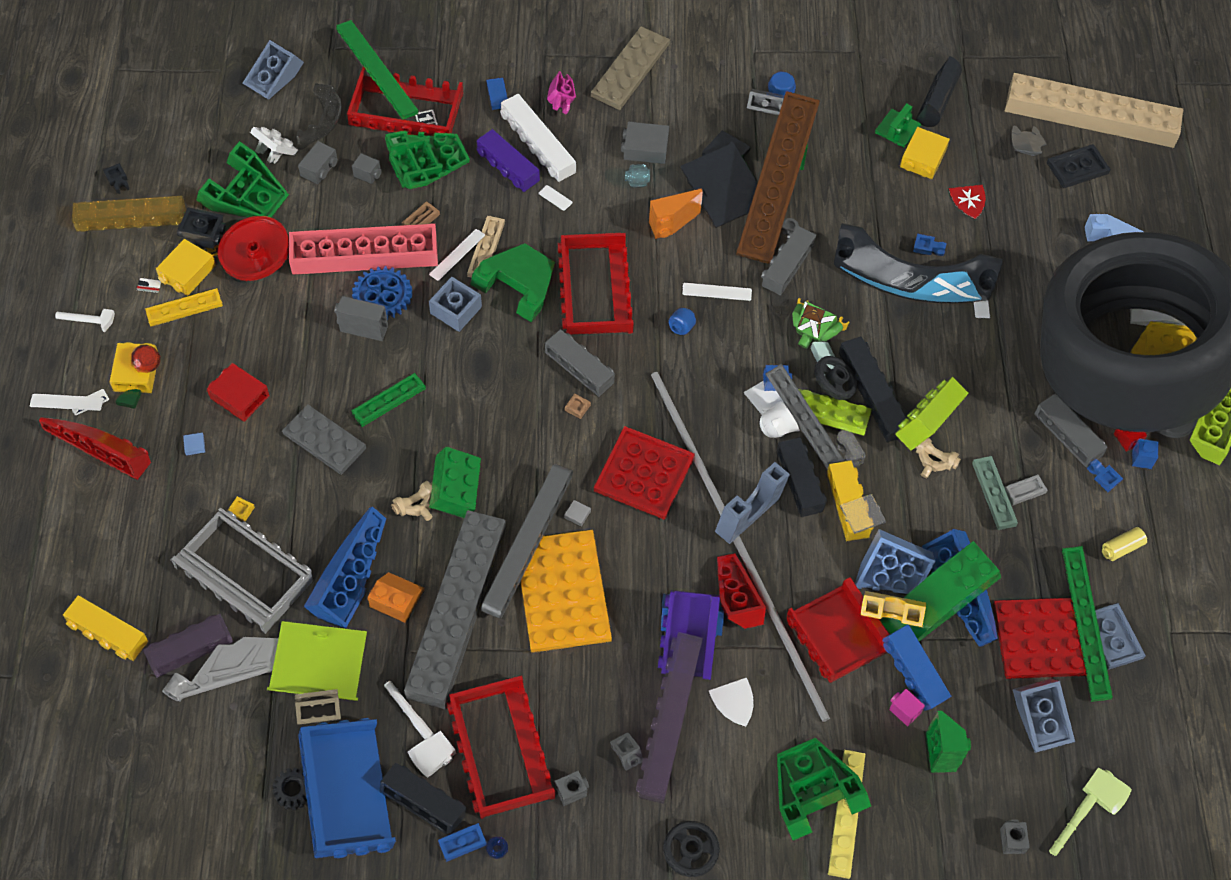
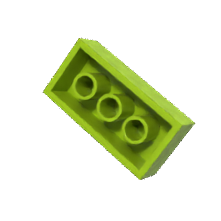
M953 377L947 382L945 379L936 386L937 390L931 389L925 395L927 399L923 398L916 405L918 409L914 408L907 415L909 419H904L898 425L900 429L895 435L910 450H913L933 435L969 394Z

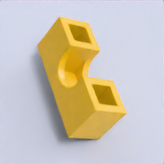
M865 591L861 615L878 619L889 617L898 619L904 624L922 627L926 603Z

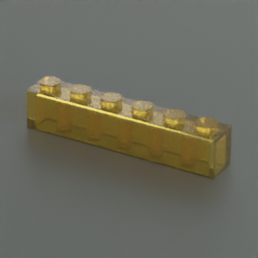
M183 196L73 203L72 222L76 231L178 225L181 223L186 212V206Z

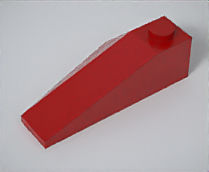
M736 553L717 557L720 605L727 618L744 629L764 625L766 606Z

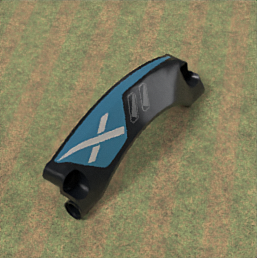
M844 223L841 224L834 257L835 267L871 287L902 298L932 303H970L989 300L1003 261L1002 258L980 254L971 260L956 265L938 267L918 265L899 259L882 249L862 227Z

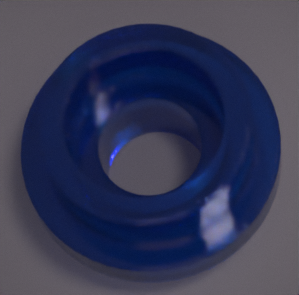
M502 837L491 838L486 846L487 853L494 859L504 857L508 852L506 840ZM496 845L501 846V850L498 852L493 850Z

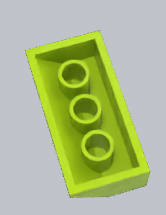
M1231 389L1213 410L1198 419L1190 437V442L1199 455L1217 465L1222 463L1231 446Z

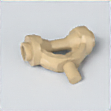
M927 438L915 447L917 449L916 453L919 454L923 466H925L921 473V476L924 478H928L931 471L936 472L946 469L950 471L952 468L956 469L961 460L956 452L944 453L935 448L930 438ZM929 454H932L933 456L941 459V461H933L929 457Z
M423 482L418 493L409 498L396 497L393 499L394 504L391 506L395 514H400L401 516L406 514L412 516L422 515L426 521H429L432 518L429 512L432 482ZM423 499L419 505L412 506L415 502Z

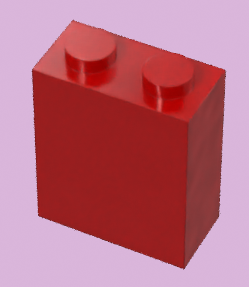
M234 363L226 367L221 375L212 381L207 388L211 400L244 422L270 396L265 384Z

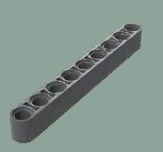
M558 464L552 466L483 602L482 612L499 619L503 617L571 481L573 470Z

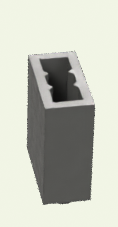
M628 122L627 129L624 128L623 139L626 140L621 145L624 160L665 164L669 126Z
M342 296L340 302H337L335 306L340 332L383 341L388 328L385 306Z

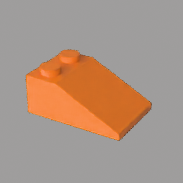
M702 189L650 201L649 224L655 239L673 235L700 214Z

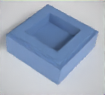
M203 433L183 436L186 455L206 452Z

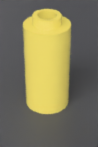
M1135 527L1104 543L1102 554L1106 559L1115 561L1147 543L1146 535L1141 528Z

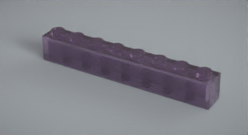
M678 632L677 638L672 639L670 650H674L672 658L668 657L666 670H669L668 677H663L661 689L664 690L663 697H658L656 705L659 714L658 718L653 717L651 729L654 730L653 738H648L646 750L650 751L648 758H643L641 770L644 771L643 779H638L636 791H639V798L664 804L703 638Z

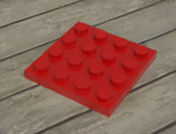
M624 426L593 491L665 520L693 462L695 453Z
M1071 598L994 601L993 608L1005 679L1086 676Z

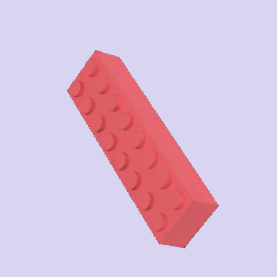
M435 224L289 232V263L292 274L361 271L370 270V268L377 270L378 266L380 269H384L385 266H387V269L392 267L395 269L438 266Z

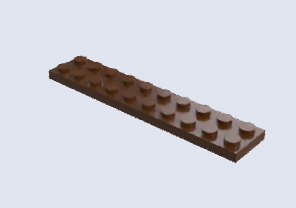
M786 91L736 255L770 264L820 100Z

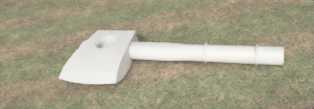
M388 681L384 687L425 739L409 750L408 754L415 766L428 778L443 765L449 764L453 760L452 757L456 754V750L441 731L433 734L422 718L416 714L411 705L401 695L398 688L391 681Z

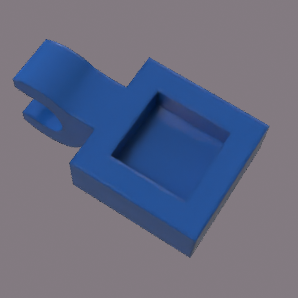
M917 234L913 252L931 255L933 251L936 255L944 256L946 243L935 242V237Z
M1097 459L1093 460L1090 463L1091 465L1087 467L1089 472L1097 475L1094 480L1107 492L1111 491L1123 480L1110 465L1105 468Z

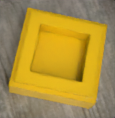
M237 496L228 510L237 517V520L242 522L247 520L255 506Z

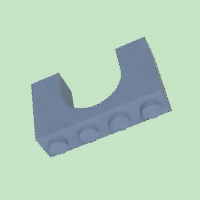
M774 462L762 473L756 489L746 501L736 496L724 507L715 532L727 543L733 542L779 500L790 474Z

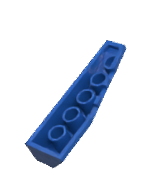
M370 507L346 537L322 573L304 605L317 618L342 628H347L365 595L366 588L364 587L367 578L370 577V566L372 560H375L377 553L375 552L377 542H380L386 518L375 508Z
M953 529L922 546L923 549L933 552L935 562L931 568L932 573L970 544L966 532ZM986 589L957 612V615L962 618L965 627L979 647L998 639L991 603Z

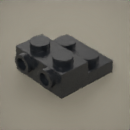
M188 207L178 227L177 236L194 239L195 245L213 249L215 245H219L220 233H224L226 223H223V215Z

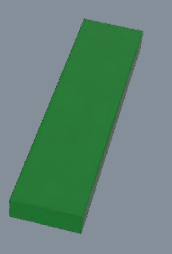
M413 373L351 410L352 415L361 427H364L422 392L426 387L416 373Z

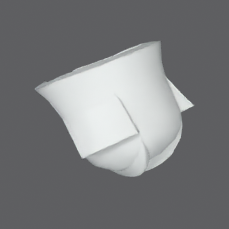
M781 400L774 407L763 409L764 413L760 418V427L767 437L777 438L784 436L786 433L800 431L793 415Z

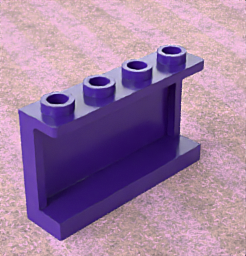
M670 590V595L666 594L665 607L669 608L668 615L663 616L662 627H666V635H661L660 648H664L663 656H659L658 668H662L661 674L691 675L711 680L720 601L719 595Z

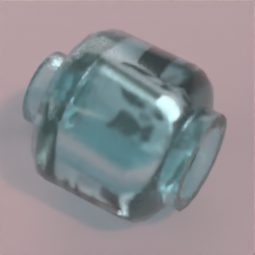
M632 164L629 166V171H625V181H629L631 187H646L647 183H650V169H647V166L644 164Z

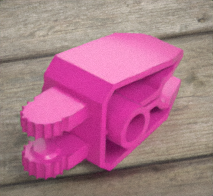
M559 71L550 84L547 100L553 104L554 110L557 111L561 107L562 113L567 114L570 110V104L576 98L572 78L568 74L563 78L561 71Z

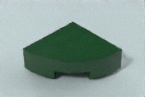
M132 389L122 393L117 398L116 404L135 409L142 394L141 390Z

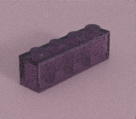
M221 614L209 616L199 624L190 625L180 633L171 634L167 639L159 643H152L143 651L153 673L158 678L214 651L218 645H227L233 642Z

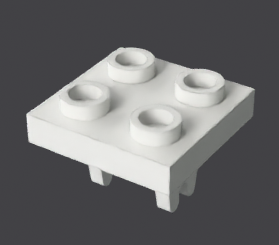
M253 127L250 132L259 139L255 150L257 153L264 154L268 147L271 149L267 159L269 163L273 162L275 164L282 154L295 156L298 149L292 146L293 142L282 138L281 133L275 129L269 130L265 127Z

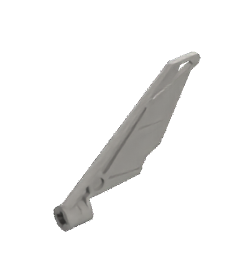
M243 637L233 645H218L192 682L182 675L175 673L163 689V692L171 699L181 702L183 698L271 672L279 638Z

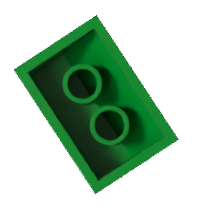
M937 711L926 732L931 773L956 772L959 766L962 765V761L966 758L968 751L971 750L970 738H967L965 729L943 711Z

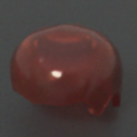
M147 344L140 345L131 353L130 364L138 372L150 373L160 365L161 357L154 347Z

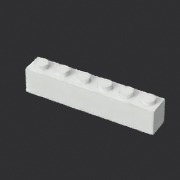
M519 94L501 102L500 113L503 119L510 123L512 130L519 134L522 142H526L530 151L536 154L539 162L546 166L552 177H555L560 182L576 173V161Z

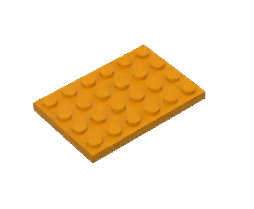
M593 530L543 536L520 581L531 653L611 642L612 637Z

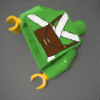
M798 298L792 315L793 325L797 333L802 335L798 343L801 347L808 349L811 341H827L839 332L847 329L849 321L843 323V317H840L837 322L836 315L809 303L808 300L801 303V298Z

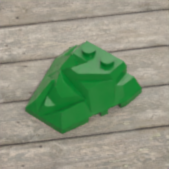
M407 131L385 134L389 160L403 188L413 189L427 186L470 162V158L457 134L435 133L434 136H425L424 132H418V135H407Z

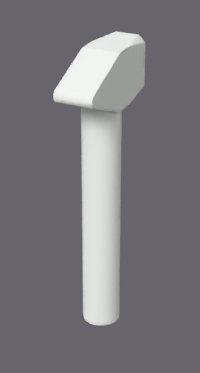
M103 309L101 316L56 312V319L101 324V328L105 332L113 323L115 313L109 309Z

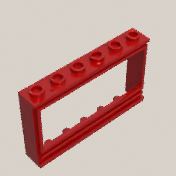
M362 67L347 112L349 125L388 132L407 131V135H418V132H424L425 136H434L435 133H452L464 94L463 82H459L457 90H451L448 81H443L442 88L433 87V80L430 78L426 79V85H419L415 76H410L409 83L400 82V75L393 73V77L409 98L452 105L447 126L445 127L357 113L364 91L383 94L372 77L367 76L366 69Z
M626 233L561 235V243H558V253H561L562 257H558L559 268L563 270V272H559L560 283H563L564 286L560 287L561 298H564L565 303H561L562 314H565L566 317L562 318L563 329H566V333L570 335L633 333ZM609 248L614 321L573 323L569 249Z
M522 676L449 695L450 702L447 703L449 715L454 714L455 721L452 722L454 734H459L460 740L457 741L459 753H464L465 760L462 761L464 773L469 772L470 780H467L469 792H474L476 799L472 800L475 813L479 812L481 819L544 800L555 799V790L552 788L550 773L546 767L544 752L540 746L539 734L534 725V717L529 707L527 693H525ZM505 693L533 794L486 806L460 704Z

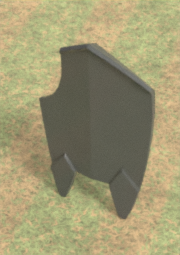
M1013 126L1012 144L1015 151L1031 156L1042 153L1041 147L1047 144L1035 126H1033L1032 132H1021L1017 126Z

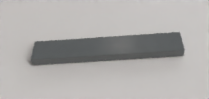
M780 364L767 372V378L793 415L827 470L829 464L842 462L844 460L783 365Z

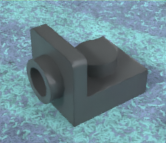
M628 732L610 742L612 749L620 758L626 771L643 762L640 747Z

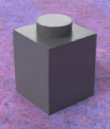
M360 154L352 165L354 177L373 184L381 175L379 161L364 154Z

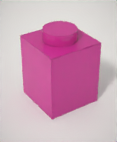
M905 689L901 694L897 692L890 700L892 705L889 710L905 725L909 726L922 713L925 705Z

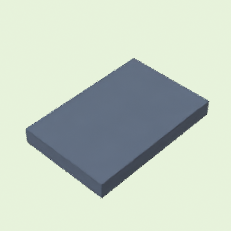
M1119 603L1095 610L1107 670L1144 659L1146 655Z

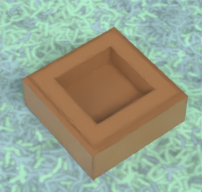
M574 394L565 406V411L581 419L591 406V402Z

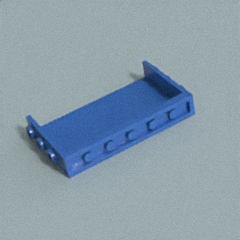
M363 718L356 722L343 720L337 724L323 722L316 726L300 727L298 738L314 858L330 856L343 858L347 854L353 853L360 856L368 854L369 851L376 850L378 853L390 851L396 842L395 837H391L385 795L380 792L382 773L375 734L377 719Z

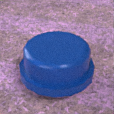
M787 72L775 73L768 82L770 93L785 96L786 91L794 93L796 89L793 76Z

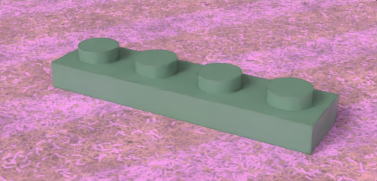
M992 456L974 459L972 464L997 529L1002 530L1016 527L1018 524Z

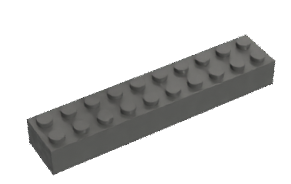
M467 510L404 689L406 699L446 709L450 699L449 695L452 693L506 532L505 519Z

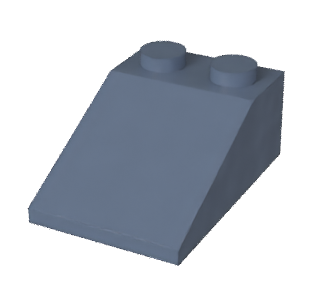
M269 40L243 81V84L269 100L296 76L304 62Z
M1048 679L1013 689L1017 709L1034 752L1075 742L1060 681Z

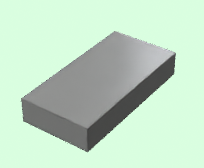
M1039 475L1004 487L1012 506L1047 492V488Z

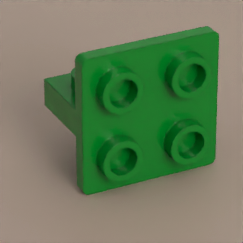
M906 103L900 112L891 109L876 128L875 133L904 148L912 139L917 127L920 128L921 123L911 119L913 106Z

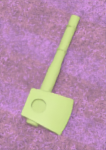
M1098 768L1082 789L1087 793V796L1077 808L1074 816L1067 823L1058 839L1054 841L1049 852L1057 856L1095 802L1115 815L1127 801L1132 789L1114 777L1110 771Z

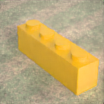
M852 461L829 464L827 476L846 541L869 538L874 526L872 519L867 514L868 504L862 497L863 487L857 480V468L853 467Z
M79 595L63 614L68 627L75 631L77 629L81 630L82 634L90 640H98L99 644L107 650L112 648L122 659L129 658L134 661L148 643L143 632Z

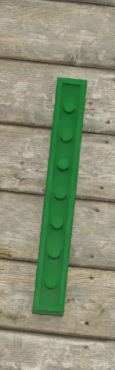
M352 20L336 25L338 33L402 120L417 115L418 109Z
M1083 546L1062 548L1086 669L1091 702L1112 700L1113 696Z

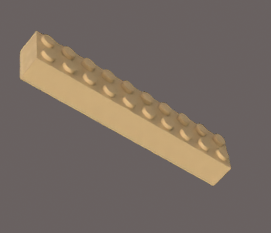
M1018 73L1013 74L1005 112L1174 148L1180 136L1183 116L1182 108Z

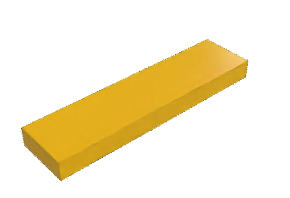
M216 288L145 308L151 327L222 307L223 305Z

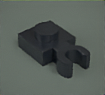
M120 163L103 170L109 184L115 187L118 194L121 193L119 190L121 187H126L127 191L130 189L126 181L128 180Z

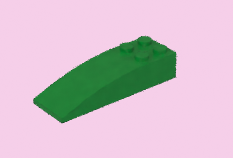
M974 541L945 562L904 597L905 599L926 603L922 627L909 625L918 641H921L1001 578L1000 570ZM883 617L880 620L890 634L908 625L898 619Z

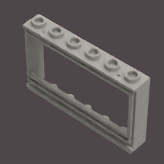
M219 508L214 517L171 559L177 570L181 567L190 579L196 578L205 590L211 589L220 601L226 600L235 612L241 611L250 623L256 622L260 625L262 632L266 634L313 582L312 571L305 564L300 565L297 563V560L291 554L283 553L276 543H269L262 533H255L251 530L252 528L248 523L237 520V517L228 510L226 512ZM223 522H226L301 576L272 609L194 553Z

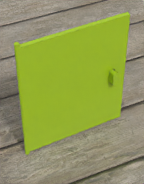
M282 621L270 686L267 687V690L303 694L338 689L339 699L358 701L356 695L367 631Z

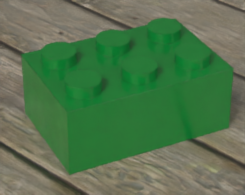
M445 447L440 451L435 459L429 507L465 518L467 510L474 511L481 458L449 447Z

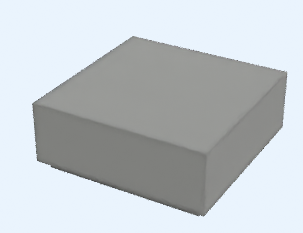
M574 500L565 513L564 518L582 527L591 512V508Z

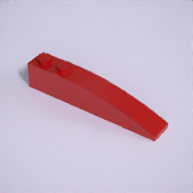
M43 417L39 419L43 430L136 480L139 479L151 463L148 456L149 453L142 447L137 448L133 446L127 439L123 438L122 440L102 430L79 423Z

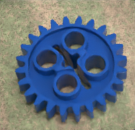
M378 266L377 271L370 268L369 274L363 272L364 278L358 276L359 282H354L355 288H352L353 299L385 306L387 320L388 315L395 318L396 312L401 315V309L407 310L406 304L411 303L412 286L410 285V280L406 279L405 274L401 275L400 270L395 273L393 267L390 271L387 270V266L383 270H380Z

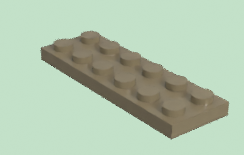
M641 26L591 91V97L621 110L668 47L670 39Z

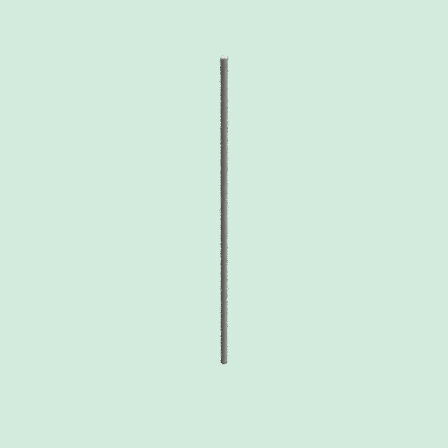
M654 372L651 376L688 451L695 453L693 461L721 516L725 506L658 372ZM738 536L733 542L822 722H825L830 717L740 536Z

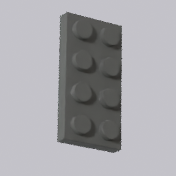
M308 404L282 430L285 436L340 475L366 449V444Z

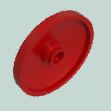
M253 216L243 219L231 226L221 238L218 246L219 261L224 270L236 279L253 281L265 278L277 271L286 261L289 255V235L284 226L271 217Z

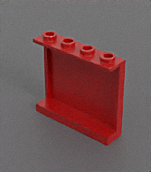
M850 577L843 581L842 586L796 610L790 608L787 615L789 626L796 630L800 643L802 645L805 644L809 650L810 658L812 661L817 662L821 675L827 678L830 683L887 653L882 639L888 636L889 633L878 618L861 615L864 597Z

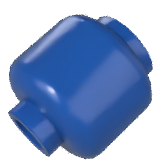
M687 308L677 309L669 318L671 330L679 335L687 334L696 324L694 313Z

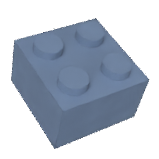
M451 277L429 300L430 314L460 332L481 309V294Z

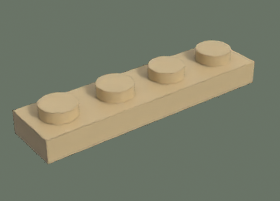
M487 216L482 229V233L485 236L476 246L467 272L468 277L472 278L474 270L483 260L494 256L505 219Z

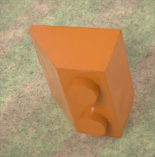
M388 572L377 580L368 595L369 606L406 623L424 588Z

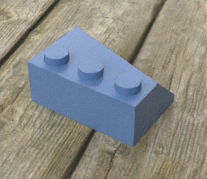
M878 529L861 562L855 585L858 589L872 588V590L877 591L881 589L909 594L928 576L935 562L933 552Z

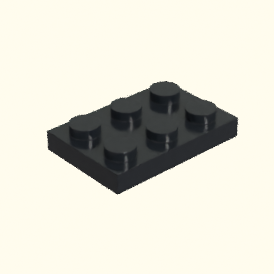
M1094 144L1048 158L1047 160L1048 166L1063 189L1107 175L1111 170Z

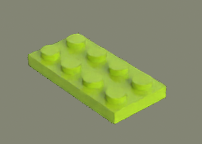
M798 389L820 424L865 435L871 413L870 408L852 404L845 400L834 399L827 395L816 394L809 390Z

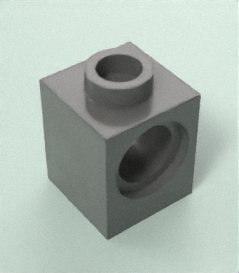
M576 771L556 780L555 788L563 806H566L586 797L589 784L586 777H581L579 771ZM575 784L579 788L576 791H570L567 787Z
M1019 820L1006 821L1000 828L1003 854H1025L1030 848L1026 822H1019ZM1010 832L1016 833L1019 840L1013 839Z

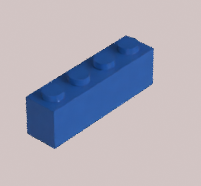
M909 624L882 639L885 650L895 660L894 665L896 669L902 672L905 677L907 687L925 705L924 711L932 709L952 697Z

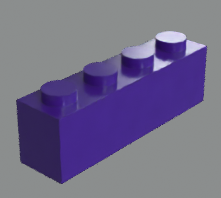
M493 129L477 139L478 154L481 157H485L491 166L496 167L504 177L509 178L515 187L525 192L540 181L539 169Z

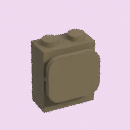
M338 689L295 695L298 725L341 720Z

